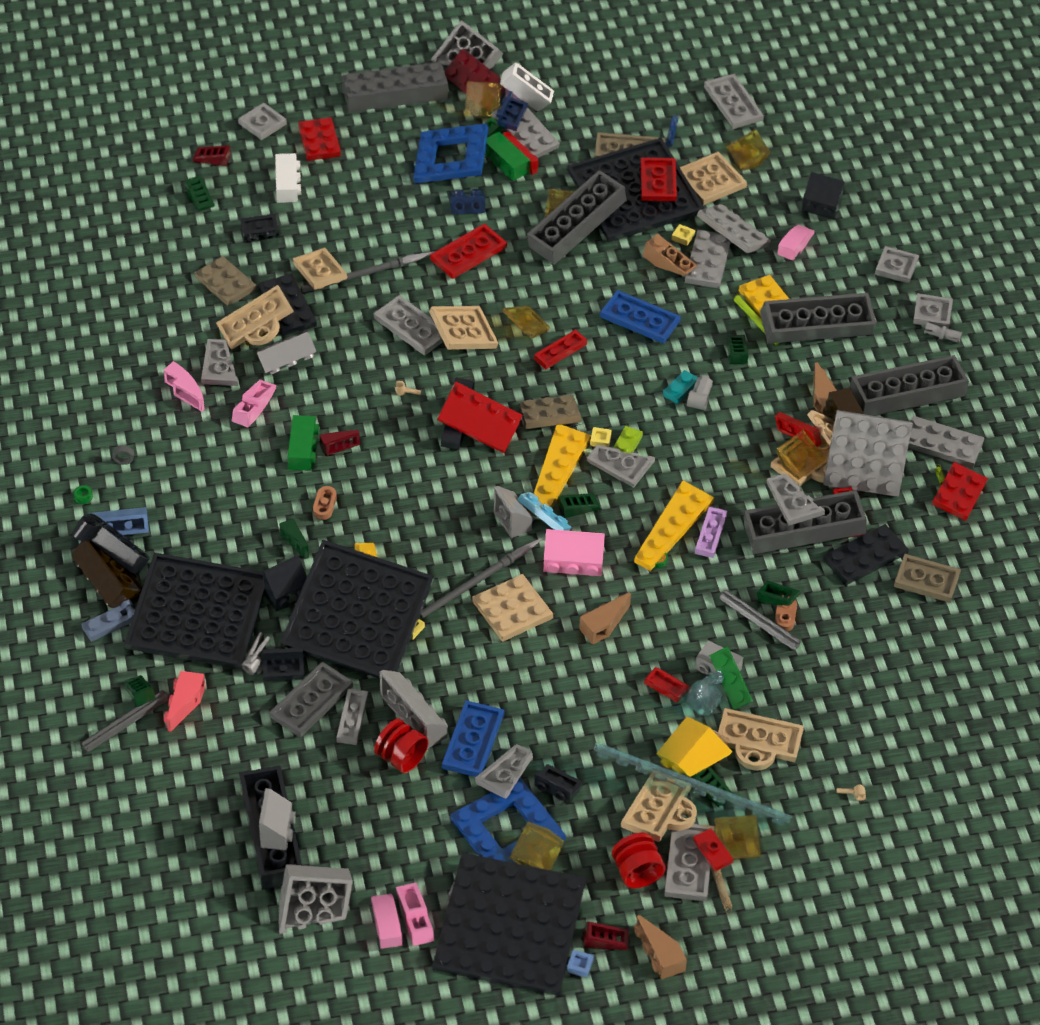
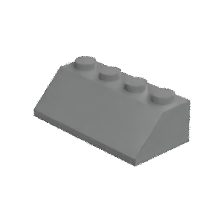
M380 671V696L401 720L412 727V730L419 731L429 739L427 749L446 739L448 728L446 721L436 714L432 705H428L425 702L423 695L413 688L410 680L404 678L400 672Z

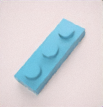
M526 492L518 497L517 501L554 530L569 531L571 529V526L567 524L568 521L564 517L553 513V509L547 504H542L538 501L539 498L535 494Z

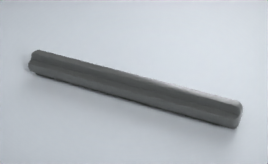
M728 590L721 592L720 600L791 649L796 650L800 646L801 641Z
M164 690L156 693V699L139 707L136 706L82 742L83 748L90 752L168 701V694Z

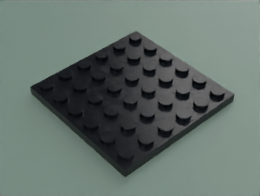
M662 137L567 165V171L577 189L599 170L625 187L626 201L599 225L608 242L696 216L699 210L705 209L677 162V201L641 200V158H674Z
M322 540L280 645L286 648H302L304 654L379 679L380 671L382 670L398 672L434 581V576Z
M154 552L124 648L242 670V663L246 658L265 593L263 571Z
M462 853L433 960L432 970L560 996L586 885V877Z

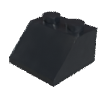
M811 172L803 197L802 211L835 220L841 207L845 181Z
M298 555L263 571L265 597L276 612L298 601L307 579L306 572Z

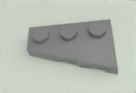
M207 340L201 384L238 386L237 376L235 375L226 340Z
M597 445L587 457V462L634 488L655 462V457L639 456L638 453L631 452L629 454L620 452L616 448Z
M785 473L767 479V485L788 526L825 515V510L821 506L818 507L809 495L806 496L800 490V487Z
M516 744L476 776V784L506 799L533 758L532 751Z

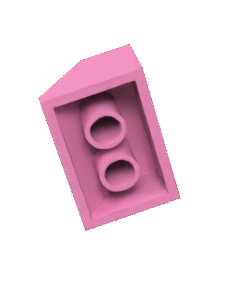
M546 529L543 572L602 576L605 534Z

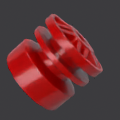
M394 719L382 730L377 738L374 753L386 762H391V765L400 772L408 773L422 760L427 751L429 739L419 731L412 730V727L403 720Z
M635 833L628 835L617 842L612 849V857L620 870L622 880L629 888L636 889L649 886L659 880L665 872V864L661 855L657 852V846L654 844L650 834Z

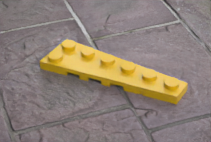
M556 425L534 494L539 498L538 501L542 504H547L551 508L554 506L558 496L591 440L590 434L563 425Z
M682 481L635 556L634 562L651 571L658 560L670 551L714 503L715 497Z

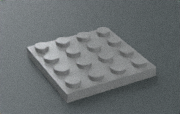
M837 410L823 484L839 488L852 487V490L899 497L913 423Z

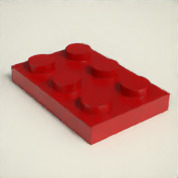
M332 117L298 122L307 161L341 157V150Z
M641 158L642 201H677L676 158Z
M954 462L932 505L966 521L988 478Z

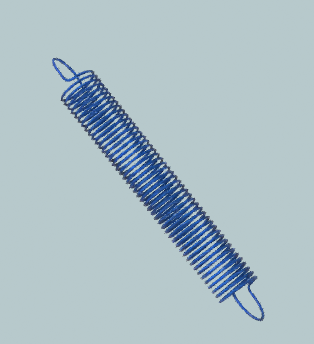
M678 114L677 120L674 117L671 119L666 144L672 142V144H669L670 146L673 145Z

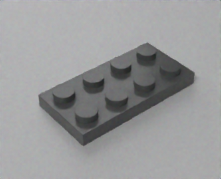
M321 662L269 712L270 718L301 738L348 692V689L353 687V681L324 662Z

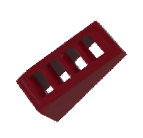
M230 146L199 147L196 149L193 162L227 166L231 155Z
M359 430L321 434L319 435L320 448L324 455L328 456L360 445Z
M587 921L583 929L582 947L627 950L629 930Z

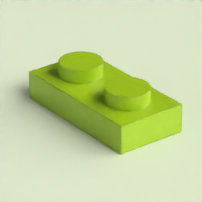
M625 426L613 448L619 449L620 452L631 454L640 442L643 431Z

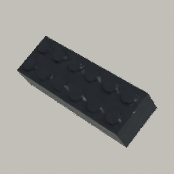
M278 765L239 772L240 788L261 888L265 890L281 887L285 866H302L294 826L291 824L290 829H293L292 841L288 842L286 850L261 848L259 830L265 789H271L287 799L281 767Z

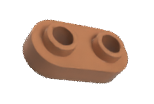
M324 486L317 492L313 505V514L319 520H326L332 516L337 499L336 490L333 487Z
M796 600L790 606L777 605L775 623L786 631L792 630L795 624Z

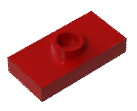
M657 667L644 679L645 685L677 703L689 690V685Z
M712 828L693 836L694 843L715 872L733 863L734 859Z

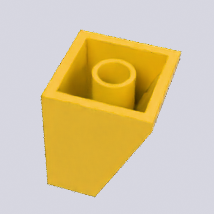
M687 716L656 754L662 759L660 763L670 770L671 768L678 775L683 773L691 777L727 757L732 751L710 727Z

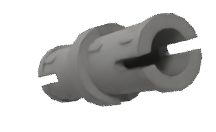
M927 322L924 331L925 334L940 337L939 339L941 340L944 338L957 343L960 342L962 332L949 329L945 325L942 327Z

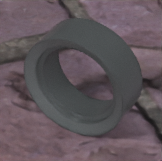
M124 445L114 448L112 458L116 463L127 465L133 461L134 451L132 448ZM125 453L130 457L120 458L117 456V454Z

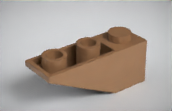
M659 234L646 242L643 257L656 267L686 276L697 267L694 262Z
M817 362L815 363L813 374V407L818 413L827 417L832 416L831 412L826 408V400H828L829 392L837 390L834 383L827 377L826 371Z
M630 592L623 596L620 595L615 600L607 604L604 603L598 608L580 616L579 629L592 645L610 636L630 607Z
M638 915L634 930L638 938L641 937L643 941V949L646 955H650L652 959L653 970L659 973L661 979L685 972L687 959L679 943L641 915Z

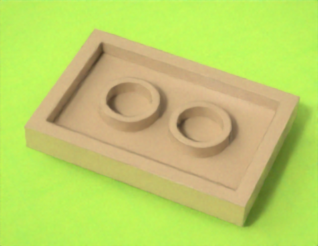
M326 248L293 258L294 266L314 290L347 279V273Z

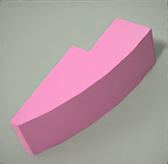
M801 225L793 227L779 243L777 255L794 261L796 256L802 253L815 231Z
M173 361L164 369L165 383L173 387L175 396L202 412L204 410V400L199 386L183 367Z
M259 380L243 394L242 401L233 409L232 422L249 427L266 407L276 390V385L263 380Z
M417 882L396 887L403 917L413 946L433 942V927L427 915V907Z
M393 894L372 896L373 912L381 949L402 946V934Z

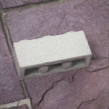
M515 62L502 74L500 84L509 91H513V94L528 103L536 111L539 112L551 103L554 90Z
M296 153L275 154L277 203L298 202V195H301V184H297L301 183L300 172H297L300 171V160H296Z

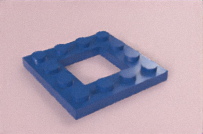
M487 123L421 132L413 177L414 182L423 183L482 175L488 135ZM468 142L464 161L435 164L437 146Z
M519 778L506 799L491 792L450 814L452 822L478 856L523 864L566 840V834L521 778ZM515 806L534 832L502 849L482 822Z

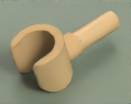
M403 381L396 382L397 387H395L397 395L402 396L406 393L421 395V390L405 387Z
M856 785L854 789L837 788V793L854 794L857 801L866 799L865 788L862 785Z

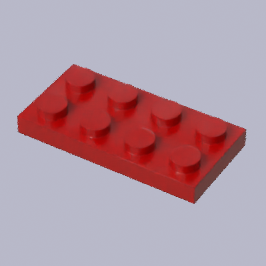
M484 223L430 254V260L449 277L454 279L507 248V242Z

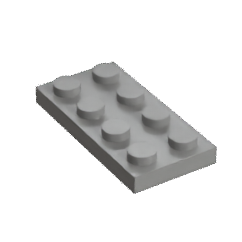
M735 74L704 82V88L732 129L763 121L764 115Z
M528 108L517 131L503 128L505 132L508 131L515 136L537 158L559 148L560 143ZM497 110L492 112V117L498 121L496 117Z
M719 204L698 211V218L746 253L766 248L770 245L771 240L765 237V234L754 229L751 224L743 221L739 215L732 213L725 205Z
M698 229L690 260L697 267L685 276V283L720 289L731 241L720 233Z
M400 295L373 313L376 321L424 356L444 342L433 319Z
M912 417L911 422L913 424L908 445L909 449L970 468L974 467L984 443V437L920 417Z
M693 824L686 830H672L665 897L707 902L710 864L694 843L693 836L710 828L714 831V826Z

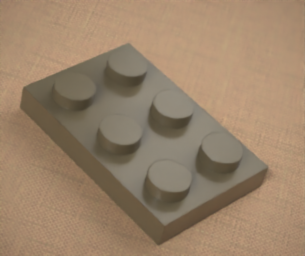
M224 256L195 272V278L227 306L232 305L256 290V284Z
M574 395L546 397L544 399L519 402V409L526 429L581 422V415Z
M904 554L894 587L951 603L961 569Z

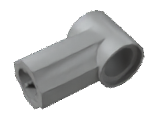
M702 375L697 378L694 389L690 391L688 396V407L706 410L709 393L713 381L708 376Z

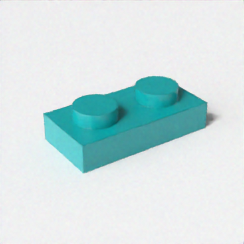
M684 370L663 391V396L679 404L694 389L698 377Z

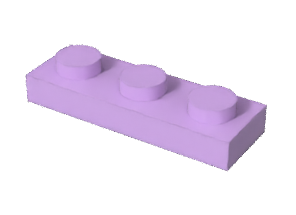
M713 507L708 508L695 548V554L714 558L728 511Z

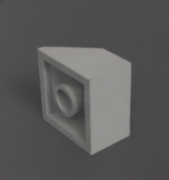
M496 486L494 487V514L509 536L513 538L531 531L533 522L531 512L527 511L524 505L517 501L518 497L515 492Z
M268 788L265 789L259 821L261 848L286 850L288 842L292 841L293 829H290L291 824H295L296 811H292V803Z

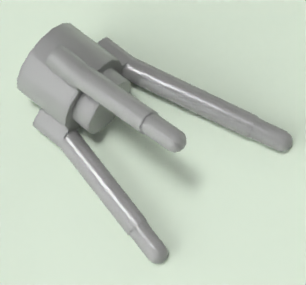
M262 632L256 637L242 663L243 670L250 675L260 674L263 671V665L261 666L262 660L258 655L269 641V636L264 639L253 654L263 635Z

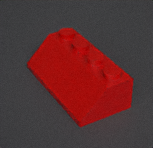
M455 382L437 420L504 453L519 425L522 414Z

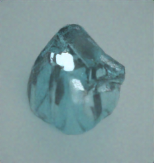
M720 670L715 673L710 672L708 677L696 681L688 691L686 703L690 709L695 710L699 715L708 716L712 714L721 703L722 692L717 685L721 684L724 677Z

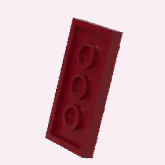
M465 49L460 51L444 71L446 78L486 111L493 106L507 89L500 84L501 78Z

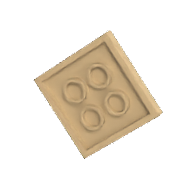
M719 152L680 167L703 205L747 187L745 179Z
M480 306L431 307L429 313L448 350L497 348L498 341Z
M523 574L472 597V602L502 642L553 619L552 611Z

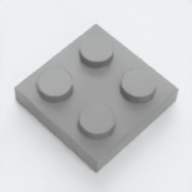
M265 103L238 118L239 124L260 140H263L287 124L286 118Z
M885 246L876 267L875 275L909 284L918 263L919 255Z
M917 293L913 324L926 326L927 322L942 327L945 325L949 328L953 299Z

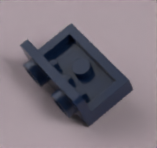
M509 91L508 96H504L502 100V108L499 107L497 110V125L517 131L528 108V103L512 98L513 91Z
M472 189L471 192H464V190L449 192L451 214L486 212L484 191Z

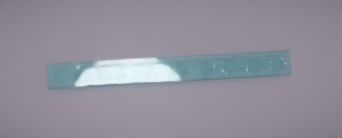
M596 742L593 750L597 751L596 756L607 760L611 756L617 759V764L625 767L628 764L636 766V771L647 774L648 771L656 773L654 778L665 782L667 778L675 781L674 785L684 789L687 786L695 788L694 793L706 796V793L714 795L713 800L725 804L727 800L734 803L733 807L742 811H745V808L754 810L752 815L763 819L767 815L773 818L772 822L784 826L785 823H790L791 815Z

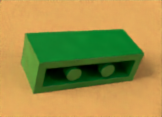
M497 132L487 137L485 156L495 166H498L506 176L514 181L530 173V159L503 134Z
M293 415L287 457L288 470L311 471V465L316 460V452H313V449H317V438H315V435H319V424H316L315 416Z

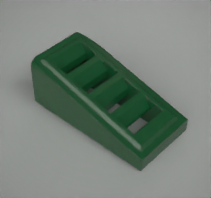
M201 176L185 180V190L198 212L215 207Z
M727 335L729 364H748V348L745 335Z
M594 493L558 496V506L564 518L600 509Z
M292 518L279 524L280 535L305 559L309 558L308 544L295 520Z
M766 581L757 591L759 603L790 606L801 594L799 590L771 581Z
M142 675L123 683L124 688L137 707L156 699L153 688Z
M710 766L691 776L690 782L718 808L734 797L732 791ZM723 792L724 794L718 798L717 795Z

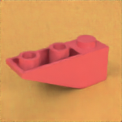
M180 671L178 679L175 678L173 690L175 691L169 697L170 708L164 715V723H167L169 732L201 703L205 689L204 674Z

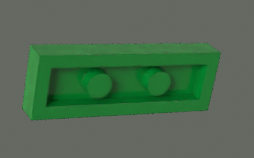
M724 647L710 654L709 657L733 710L752 703V697L729 647Z

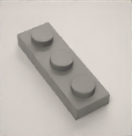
M348 689L337 733L338 743L357 745L367 704L368 691Z

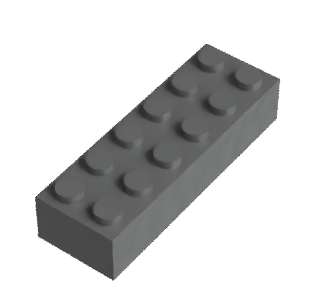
M441 62L342 75V89L348 112L448 99V83Z
M597 171L527 233L529 248L555 265L626 201L625 187L602 171Z
M869 293L764 301L760 311L767 344L871 335L876 326Z
M952 355L852 376L850 389L863 413L874 416L966 396L969 380L956 356Z
M857 490L812 498L818 507L821 506L825 510V515L789 526L778 505L745 510L744 527L752 553L759 554L866 534L867 519Z

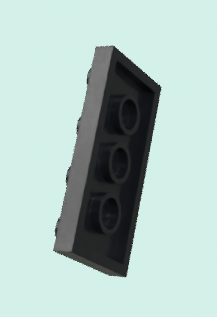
M293 274L258 283L261 294L278 285L294 311L278 321L282 336L317 327V321Z
M884 524L825 554L823 560L847 586L903 557L904 554H908L909 549Z

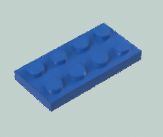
M619 290L615 292L600 312L601 318L663 344L681 321V316Z
M465 700L442 762V769L473 777L483 772L504 717V709Z

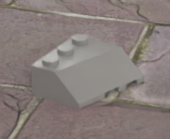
M461 20L431 58V61L441 62L443 65L449 66L460 51L465 49L487 68L491 69L503 53Z
M307 329L301 331L302 334L289 336L283 342L278 341L257 350L265 373L269 372L271 375L280 371L279 367L286 365L288 368L297 364L296 360L303 358L305 361L314 357L313 353L316 352V349Z
M286 865L279 901V934L287 933V928L298 926V930L306 928L307 924L318 922L322 925L346 919L353 882L349 869Z

